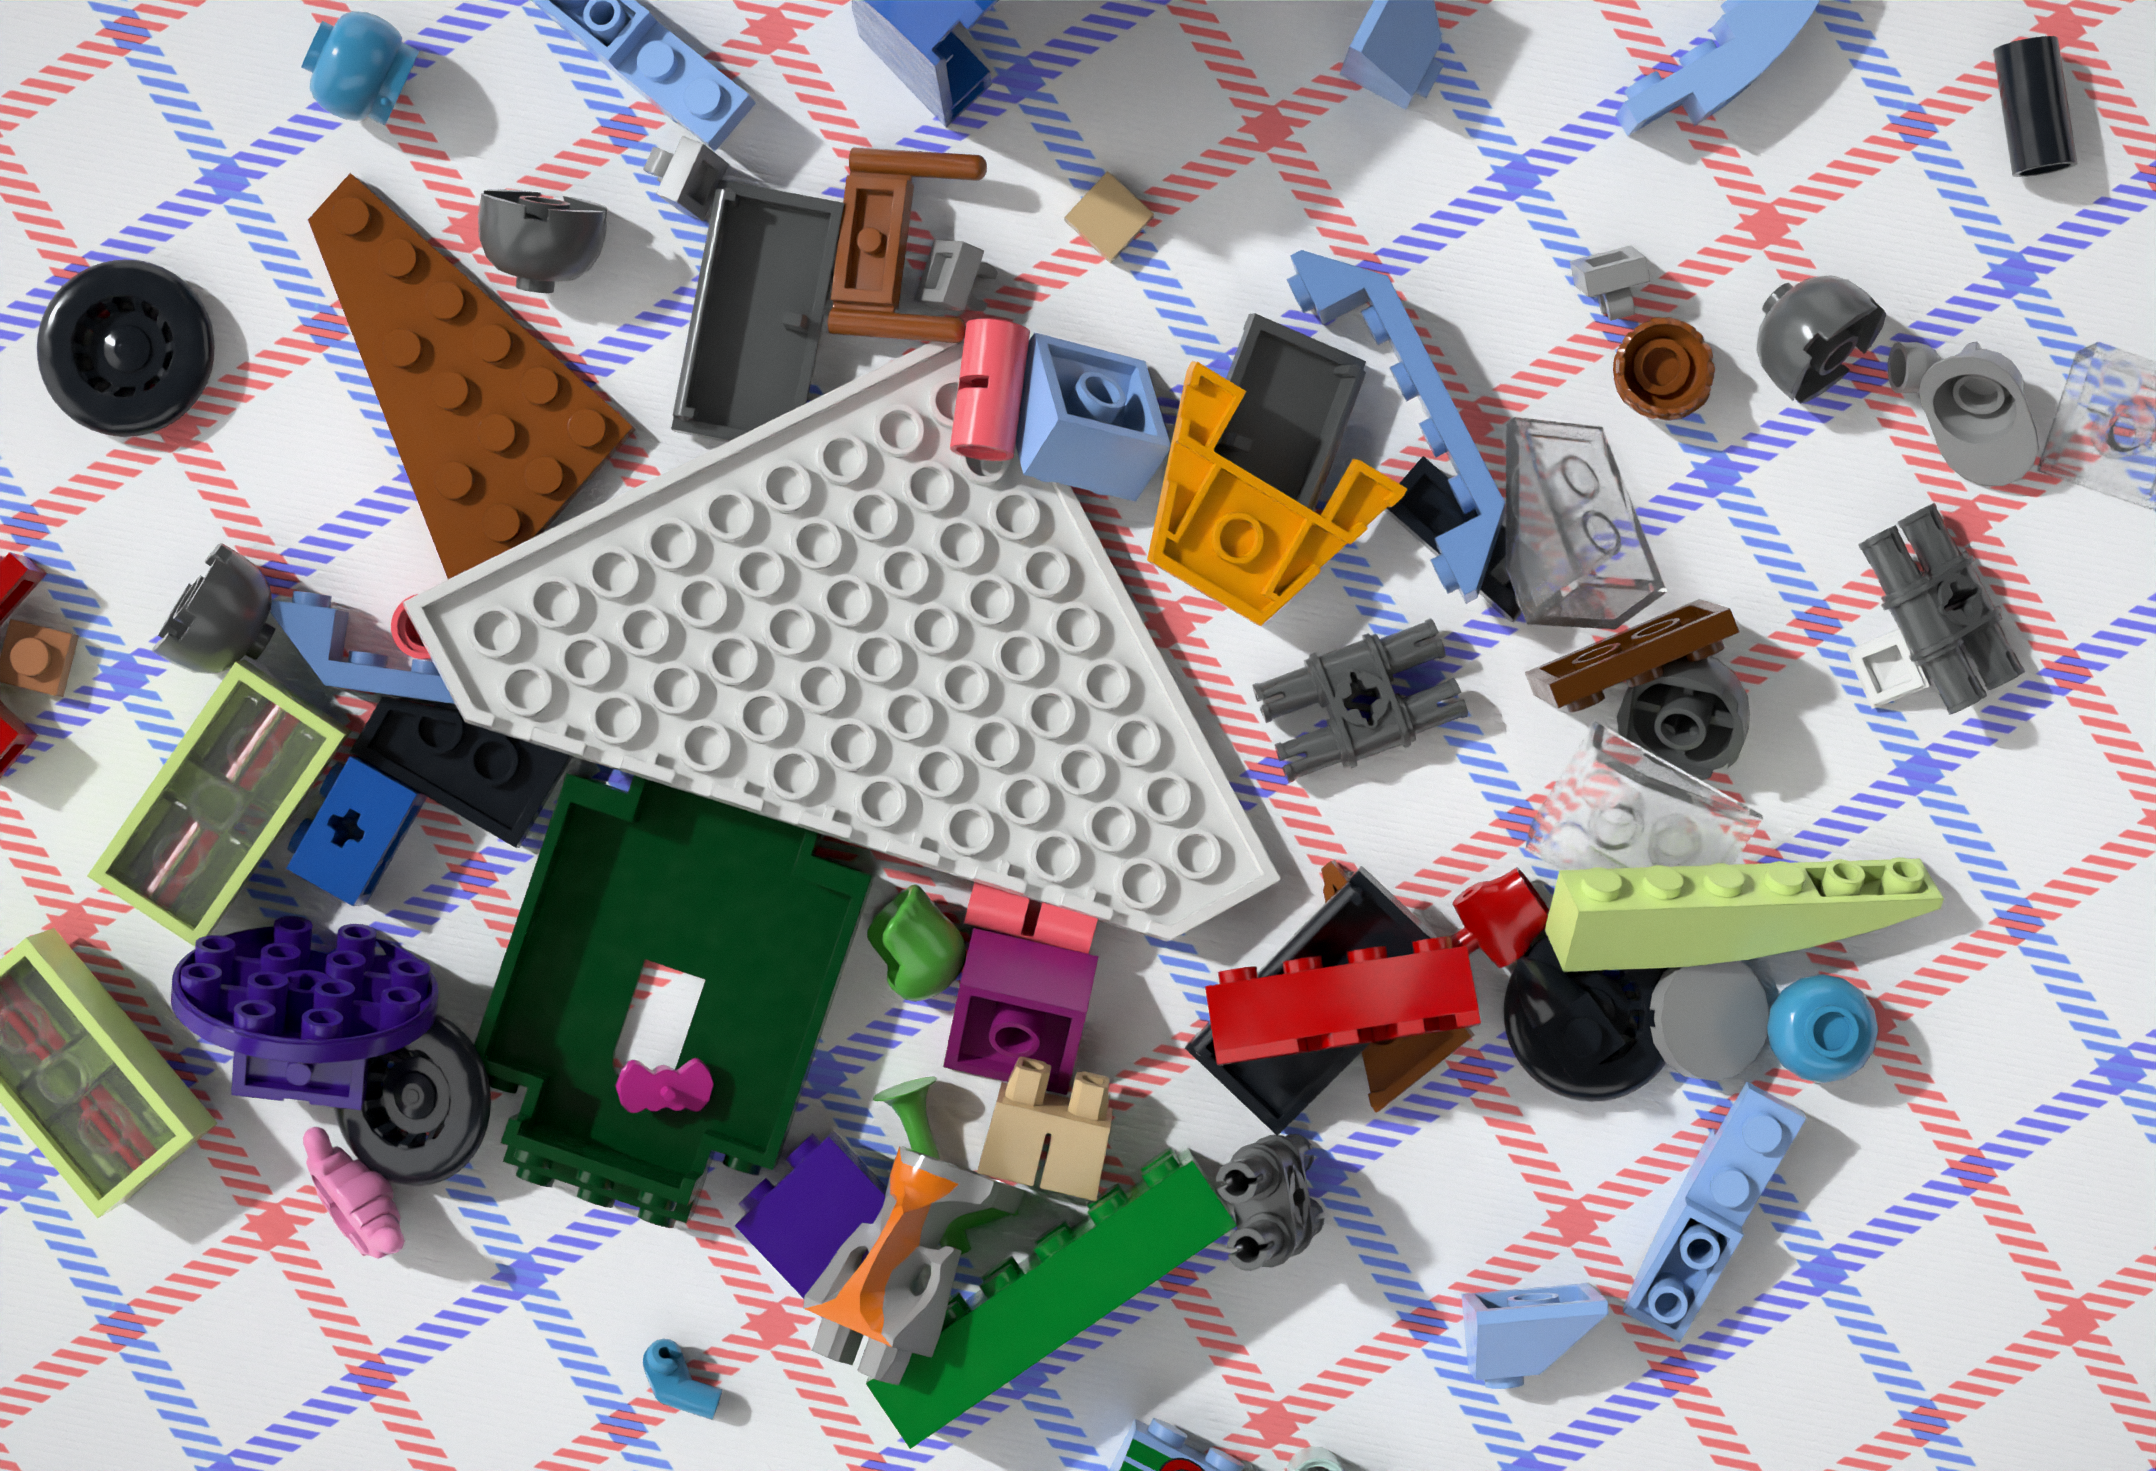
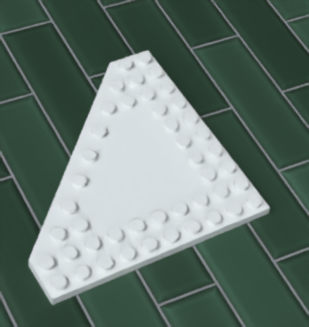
M964 339L960 343L930 342L403 602L408 616L464 721L478 727L1041 903L1098 918L1099 921L1166 942L1175 939L1281 880L1071 486L1056 482H1043L1034 477L1023 475L1016 444L1014 458L1006 461L978 460L958 455L950 450Z

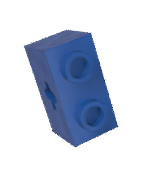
M350 756L345 765L337 762L326 776L319 791V795L326 799L314 820L308 817L305 818L294 832L287 848L294 855L286 869L354 907L367 905L425 803L427 796L362 758ZM361 814L357 826L365 831L363 838L349 839L344 842L348 835V830L341 825L342 819L344 817H357Z

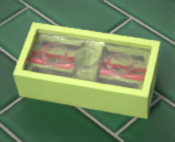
M247 660L236 661L87 877L195 947L197 939L209 936L215 930L352 730Z
M55 928L26 937L0 959V1103L98 1219L125 1203L218 1123Z

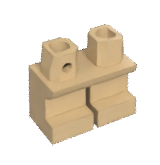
M1019 1057L1009 1077L1008 1084L1001 1082L977 1173L1033 1186L1045 1135L1049 1133L1051 1134V1139L1043 1167L1040 1188L1096 1201L1113 1114V1108L1108 1107L1109 1078L1086 1071L1076 1072L1071 1097H1062L1045 1093L1051 1071L1050 1065L1043 1061Z

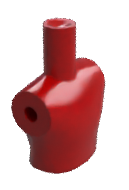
M1518 867L1494 880L1476 883L1463 891L1452 903L1464 925L1463 929L1451 936L1453 948L1467 946L1469 955L1480 948L1498 968L1506 967L1525 954L1532 940L1541 931L1545 930L1549 908Z

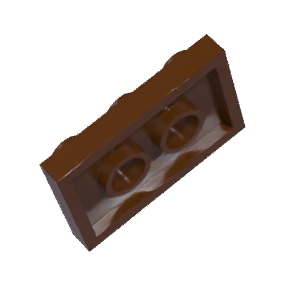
M1698 599L1526 671L1525 675L1534 696L1557 708L1567 706L1568 712H1576L1605 699L1604 689L1625 680L1628 687H1635L1661 677L1664 672L1662 665L1686 655L1689 662H1694L1715 655L1725 648L1723 639L1740 632L1730 608Z

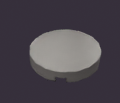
M1732 961L1668 968L1663 972L1652 993L1650 1010H1655V1027L1650 1028L1653 1043L1665 1063L1681 1075L1695 1079L1720 1081L1738 1076L1756 1060L1767 1038L1769 1009L1763 986L1754 971L1743 962Z

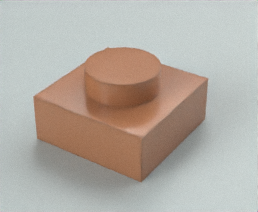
M10 619L0 656V682L64 697L79 635Z

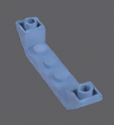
M1304 250L1290 255L1296 275L1286 279L1302 312L1306 313L1315 309L1322 325L1367 302L1369 303L1370 307L1361 311L1363 319L1377 345L1389 341L1399 363L1389 368L1405 400L1409 401L1418 397L1428 419L1418 424L1435 458L1446 453L1457 475L1448 479V483L1464 514L1474 509L1478 514L1477 517L1436 537V545L1441 555L1430 561L1447 594L1459 589L1466 604L1477 599L1506 514L1505 501L1389 277Z
M293 591L292 603L272 600L270 613L325 686L455 704L436 666L431 661L413 659L411 671L386 668L388 659L386 655L349 650L348 663L342 662L349 612L331 608L332 596Z

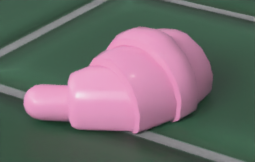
M320 1127L308 1129L303 1136V1145L308 1156L306 1164L317 1195L339 1230L349 1239L362 1256L368 1255L379 1259L388 1254L399 1252L403 1248L405 1241L399 1224L400 1214L395 1202L392 1200L394 1196L390 1182L380 1173L370 1171L360 1160L353 1161L351 1156L341 1147H332L329 1136L324 1129Z

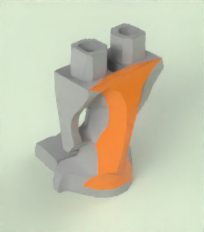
M899 1146L889 1176L884 1205L873 1224L862 1223L852 1233L804 1297L803 1309L822 1317L811 1351L837 1362L853 1365L862 1338L865 1335L869 1339L857 1369L858 1372L879 1381L899 1385L911 1354L916 1353L932 1358L940 1337L962 1252L950 1246L936 1250L946 1228L957 1217L990 1207L1015 1214L1022 1202L1025 1190L989 1176L978 1174L976 1171L925 1155L904 1146ZM868 1249L869 1254L867 1255V1257L865 1258V1260H864L863 1263L861 1264V1262H862V1256H863V1254L865 1253V1251ZM926 1265H930L931 1276L927 1288L924 1290L920 1274Z

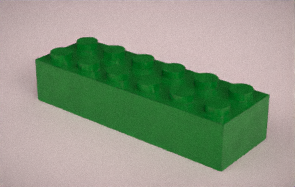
M1170 1147L1153 1157L1140 1168L1143 1173L1141 1175L1142 1180L1126 1191H1123L1119 1184H1115L1099 1194L1096 1201L1091 1200L1087 1204L1090 1209L1087 1212L1088 1217L1073 1227H1070L1067 1221L1063 1220L1045 1231L1034 1240L1036 1247L1033 1250L1035 1253L1019 1264L1013 1256H1010L995 1265L981 1277L983 1283L979 1286L981 1290L965 1300L960 1292L950 1296L940 1337L932 1358L912 1353L899 1385L879 1381L868 1376L866 1381L867 1387L909 1449L928 1438L1237 1226L1231 1210L1219 1195L1217 1189L1189 1148L1176 1155Z

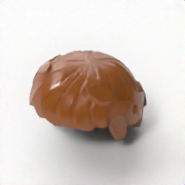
M1670 317L1651 318L1650 321L1635 327L1633 332H1628L1622 344L1619 345L1613 362L1614 384L1622 401L1640 415L1665 421L1682 419L1702 407L1710 396V386L1713 385L1715 366L1712 362V349L1709 344L1705 343L1703 335L1690 324Z

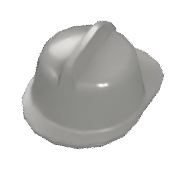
M1975 341L1968 343L1961 353L1934 363L1923 374L1919 387L1921 405L1929 421L1938 449L1951 469L1964 479L1982 486H2004L2020 480L2034 466L2039 451L2037 429L2025 398L2022 374L2012 360L1999 352L1982 349L1980 344Z

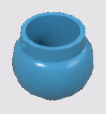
M352 11L343 14L334 26L324 21L321 22L301 68L312 73L309 89L313 98L323 109L345 120L363 121L368 117L385 126L420 51L403 43L399 31L383 18L368 12Z
M1825 974L1799 978L1784 988L1770 1008L1767 1023L1770 1048L1781 1065L1803 1080L1818 1083L1843 1080L1863 1068L1875 1050L1879 1030L1875 1009L1865 994L1844 978Z

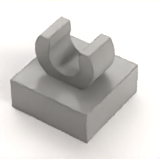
M682 136L674 154L653 147L643 170L658 177L657 181L660 182L656 192L658 196L683 214L704 221L714 199L718 181L723 179L729 163L703 143Z
M934 240L914 300L935 309L985 311L988 303L976 299L972 295L971 289L976 276L983 279H996L998 271L992 265L981 262L984 250L964 241Z
M1630 245L1570 261L1574 286L1588 297L1597 295L1600 311L1602 314H1608L1610 321L1635 315L1630 287L1650 282L1646 256Z

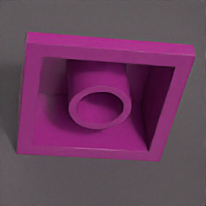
M973 928L959 985L943 1067L1008 1082L1019 1057L1035 1059L1051 1066L1046 1091L1067 1095L1088 1011L1099 956Z

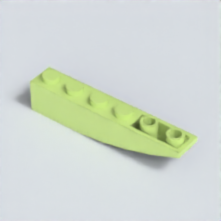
M1897 857L1886 860L1856 861L1837 859L1825 862L1794 863L1777 861L1763 864L1733 865L1716 863L1702 866L1671 867L1655 865L1640 868L1610 869L1594 867L1579 870H1559L1545 932L1563 972L1690 967L1749 960L1811 948L1868 933L1941 909L1944 898L1920 858L1907 859Z

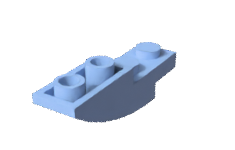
M531 0L569 35L673 122L681 124L714 152L756 104L747 92L661 25L636 0Z
M1820 0L1725 1L1720 6L1725 14L1720 17L1711 29L1720 47L1717 48L1713 40L1710 39L1690 50L1679 59L1683 66L1682 69L1663 80L1658 71H1655L1624 91L1629 100L1624 102L1615 116L1626 135L1633 134L1681 105L1694 126L1724 108L1747 89L1788 47L1809 20Z
M1749 1082L1745 1083L1718 1131L1713 1128L1670 1205L1624 1303L1623 1312L1681 1342L1743 1238V1224L1805 1122L1806 1117L1802 1110Z

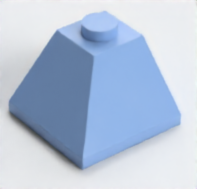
M1374 0L1349 46L1339 75L1405 110L1415 93L1427 98L1444 66L1443 63L1434 59L1442 42L1434 0Z
M1588 1283L1461 1294L1468 1371L1475 1380H1485L1486 1388L1506 1389L1524 1385L1523 1376L1540 1375L1609 1314L1607 1300Z

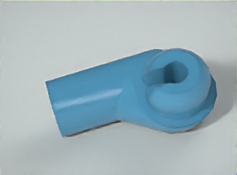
M665 1338L653 1342L643 1355V1369L658 1402L713 1420L723 1389L692 1380L681 1348L676 1342Z

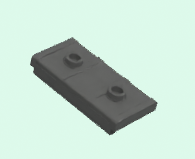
M719 179L718 187L715 190L672 414V431L729 442L807 403L815 369V359L826 302L830 290L831 275L844 208L843 202Z
M1256 313L1248 314L1243 327V335L1226 377L1227 380L1247 392L1217 442L1214 452L1312 511H1315L1364 381L1366 372L1363 369L1366 361Z

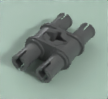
M1932 503L1897 522L1918 557L1917 559L1924 570L1922 574L1911 558L1896 525L1875 534L1859 543L1858 546L1879 580L1878 582L1886 594L1881 597L1883 601L1881 606L1884 611L1889 609L1912 651L1909 655L1911 662L1915 661L1917 666L1924 665L1937 687L1949 715L1979 702L1987 696L1985 689L1982 688L1977 676H1975L1966 660L1967 658L1960 647L1961 644H1964L1966 650L1970 653L1987 690L1995 689L2025 673V669L2010 647L1998 623L2003 619L2000 614L2002 613L2001 607H1994L1971 564L1975 561L1973 555L1969 556L1967 551L1960 552L1954 539L1949 534L1936 504Z
M1432 618L1425 620L1424 623L1379 639L1377 634L1362 635L1363 640L1321 656H1317L1316 653L1310 654L1309 658L1304 660L1305 667L1262 683L1252 684L1257 702L1278 694H1283L1284 698L1260 707L1266 723L1315 703H1319L1322 708L1326 707L1330 719L1326 720L1327 727L1284 743L1274 744L1279 762L1301 753L1306 754V758L1282 767L1288 783L1340 762L1344 768L1347 766L1354 768L1357 766V761L1399 745H1403L1404 748L1410 747L1411 743L1416 741L1415 734L1458 718L1468 717V710L1464 699L1443 707L1437 706L1438 702L1462 693L1455 678L1448 679L1445 683L1405 698H1401L1399 693L1394 694L1390 682L1394 681L1393 674L1436 658L1446 657L1442 639L1421 647H1415L1414 645L1439 633ZM1350 676H1352L1354 683H1358L1362 692L1373 690L1376 695V701L1368 707L1370 715L1368 718L1369 724L1366 718H1362L1358 709L1347 711L1343 701L1352 694L1350 686L1352 680Z
M1289 1134L1286 1136L1269 1135L1260 1138L1255 1143L1241 1147L1233 1155L1231 1161L1219 1169L1216 1182L1226 1180L1227 1184L1217 1188L1225 1201L1233 1204L1237 1230L1230 1235L1227 1242V1248L1237 1246V1251L1228 1255L1229 1260L1235 1267L1241 1270L1252 1271L1260 1267L1272 1268L1281 1265L1290 1257L1302 1253L1310 1245L1313 1236L1322 1230L1325 1218L1315 1220V1216L1322 1213L1323 1209L1317 1201L1309 1197L1305 1172L1311 1167L1314 1155H1304L1306 1151L1313 1149L1312 1144L1305 1137L1299 1134Z

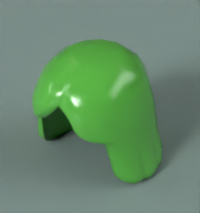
M916 884L909 886L906 890L903 889L893 900L888 902L875 916L867 930L868 941L887 964V982L889 986L905 1000L922 1001L940 994L952 984L965 965L966 945L964 938L957 927L938 909L925 891Z

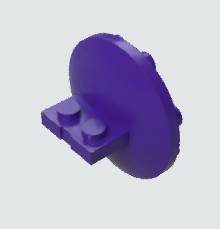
M298 916L280 917L274 921L271 927L247 929L223 936L209 935L197 939L195 949L183 957L174 969L171 986V1005L177 1018L194 1034L212 1044L234 1052L231 1095L277 1101L293 1099L309 1101L311 1105L362 1110L366 1099L369 1058L398 1050L419 1039L433 1025L437 1015L439 988L437 980L431 972L430 965L399 946L376 939V930L368 925L347 924L341 926L337 934V951L330 954L311 950L313 924L310 920ZM376 941L386 955L375 956Z

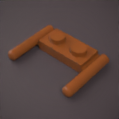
M853 147L849 154L850 175L846 177L843 199L844 208L840 223L830 300L833 301V307L828 315L829 333L960 343L965 338L966 324L961 318L895 313V310L899 309L914 192L912 178L925 177L979 181L987 173L986 160L981 155Z

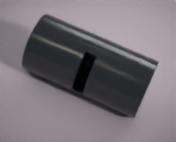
M2041 36L2027 38L1995 48L1993 54L2012 176L2029 177L2043 175L2077 165L2058 37Z

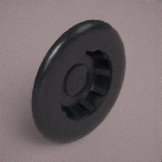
M124 259L103 262L91 266L72 277L58 290L49 302L43 314L37 336L39 371L43 383L54 402L78 424L92 431L110 436L131 437L149 434L163 429L181 418L203 393L214 362L215 344L213 328L209 315L198 295L184 280L173 272L156 264L140 260ZM133 302L135 310L123 311L122 303ZM152 306L159 310L157 321L149 317ZM107 309L110 312V316L101 323L97 322L96 317ZM88 329H91L93 335L90 345H83ZM169 329H171L173 340L170 342L166 334ZM170 356H172V359H171L169 368H168V370H167V366H168V363H169ZM85 357H91L94 369L86 371L83 362ZM160 378V381L150 389V385ZM103 379L111 383V386L104 392L97 388V384ZM126 389H135L133 396L124 397Z
M1548 936L1540 939L1523 955L1524 957L1537 959L1553 965L1563 972ZM1516 965L1507 985L1503 1013L1508 1042L1518 1062L1536 1082L1546 1089L1563 1097L1578 1101L1597 1102L1613 1100L1643 1087L1666 1064L1653 1043L1650 1027H1655V1010H1650L1652 993L1663 972L1668 968L1619 970L1620 973L1613 980L1603 975L1604 970L1578 974L1577 971L1564 972L1584 991L1590 994L1620 1036L1625 1034L1630 1037V1041L1620 1051L1617 1050L1577 1081L1573 1082L1532 1029L1523 1012L1517 991ZM1629 983H1631L1637 995L1635 999L1628 1000L1622 989ZM1639 1010L1636 1028L1628 1025L1630 1011Z
M437 1013L433 1025L419 1039L398 1050L369 1058L366 1099L362 1110L334 1107L338 1126L347 1145L354 1155L371 1171H376L385 1179L395 1183L424 1186L452 1177L474 1157L488 1128L491 1110V1091L486 1068L474 1044L457 1025ZM389 1061L394 1062V1066L391 1069L387 1066ZM382 1083H383V1095H381V1085H382ZM401 1129L407 1131L408 1135L404 1136L401 1134ZM426 1132H429L430 1134L426 1139Z

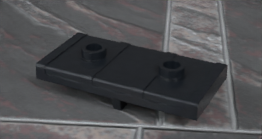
M1361 866L1257 972L1258 978L1284 974L1282 962L1301 958L1321 956L1323 968L1349 964L1347 952L1366 948L1386 946L1388 958L1414 954L1412 942L1437 938V936L1371 873ZM1209 1021L1187 1043L1185 1049L1273 1133L1279 1135L1370 1043L1217 1065L1211 1023Z

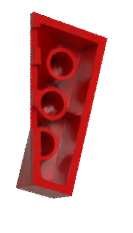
M1451 936L1414 941L1412 942L1414 954L1388 958L1386 946L1349 951L1347 952L1349 964L1323 968L1321 956L1282 962L1284 974L1258 978L1257 966L1218 972L1219 984L1205 986L1217 1065L1479 1026L1481 1020L1467 946L1453 948Z

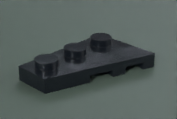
M383 696L350 750L356 756L515 848H520L573 758V756L466 723L460 712Z

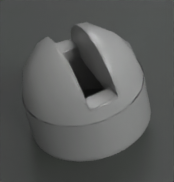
M1918 342L1895 343L1891 348L1888 358V379L1892 390L1898 394L1918 393L1923 374L1934 363L1941 361L1936 350L1929 345Z

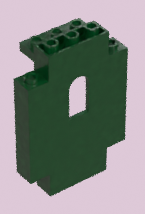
M566 773L474 1044L486 1068L491 1088L516 1094L519 1085L527 1087L520 1112L508 1119L500 1142L508 1145L503 1162L517 1166L516 1176L536 1185L552 1187L556 1179L579 1187L576 1196L595 1205L613 1208L615 1200L639 1207L638 1218L665 1228H674L676 1220L687 1223L694 1216L715 1151L725 1154L723 1160L725 1166L743 1173L759 1176L762 1167L773 1170L780 1160L875 875L817 856L816 852L822 837L821 833L635 775L627 792L577 774ZM646 960L705 979L675 1070L679 1069L693 1058L702 1060L709 1068L714 1087L709 1102L698 1112L690 1111L686 1108L675 1111L665 1107L658 1111H650L646 1108L638 1113H630L620 1103L615 1086L619 1075L615 1068L614 1056Z

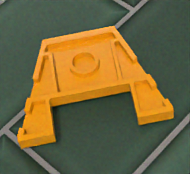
M1192 361L1186 371L1147 561L1253 624L1262 626L1321 572L1320 568L1346 544L1351 545L1368 529L1366 527L1387 507H1393L1402 499L1407 488L1363 461L1352 459L1321 515L1317 514L1214 452L1217 442L1247 391L1201 363Z

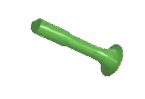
M923 1077L903 1082L885 1089L873 1097L874 1101H883L891 1106L898 1115L912 1150L940 1159L926 1111L927 1093L929 1087L936 1082L937 1077ZM990 1207L957 1217L946 1228L939 1242L940 1247H954L961 1250V1255L971 1250L966 1233L967 1229L1013 1215V1217L1019 1215L1018 1209L1015 1214H1011Z

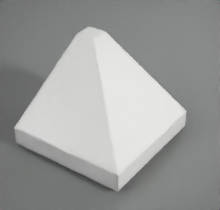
M1899 628L1847 650V654L1871 709L1932 685L1931 678L1924 665L1917 666L1915 661L1911 662L1909 655L1912 651Z

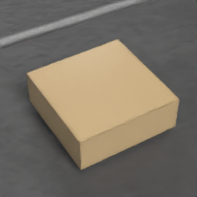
M1107 171L1064 217V221L1111 264L1154 218V213Z

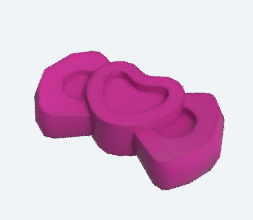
M693 1058L677 1070L667 1065H660L651 1070L638 1060L628 1061L621 1069L615 1086L620 1103L630 1113H638L646 1108L650 1111H658L665 1107L675 1111L686 1108L690 1111L698 1112L709 1102L714 1083L706 1064L698 1058Z

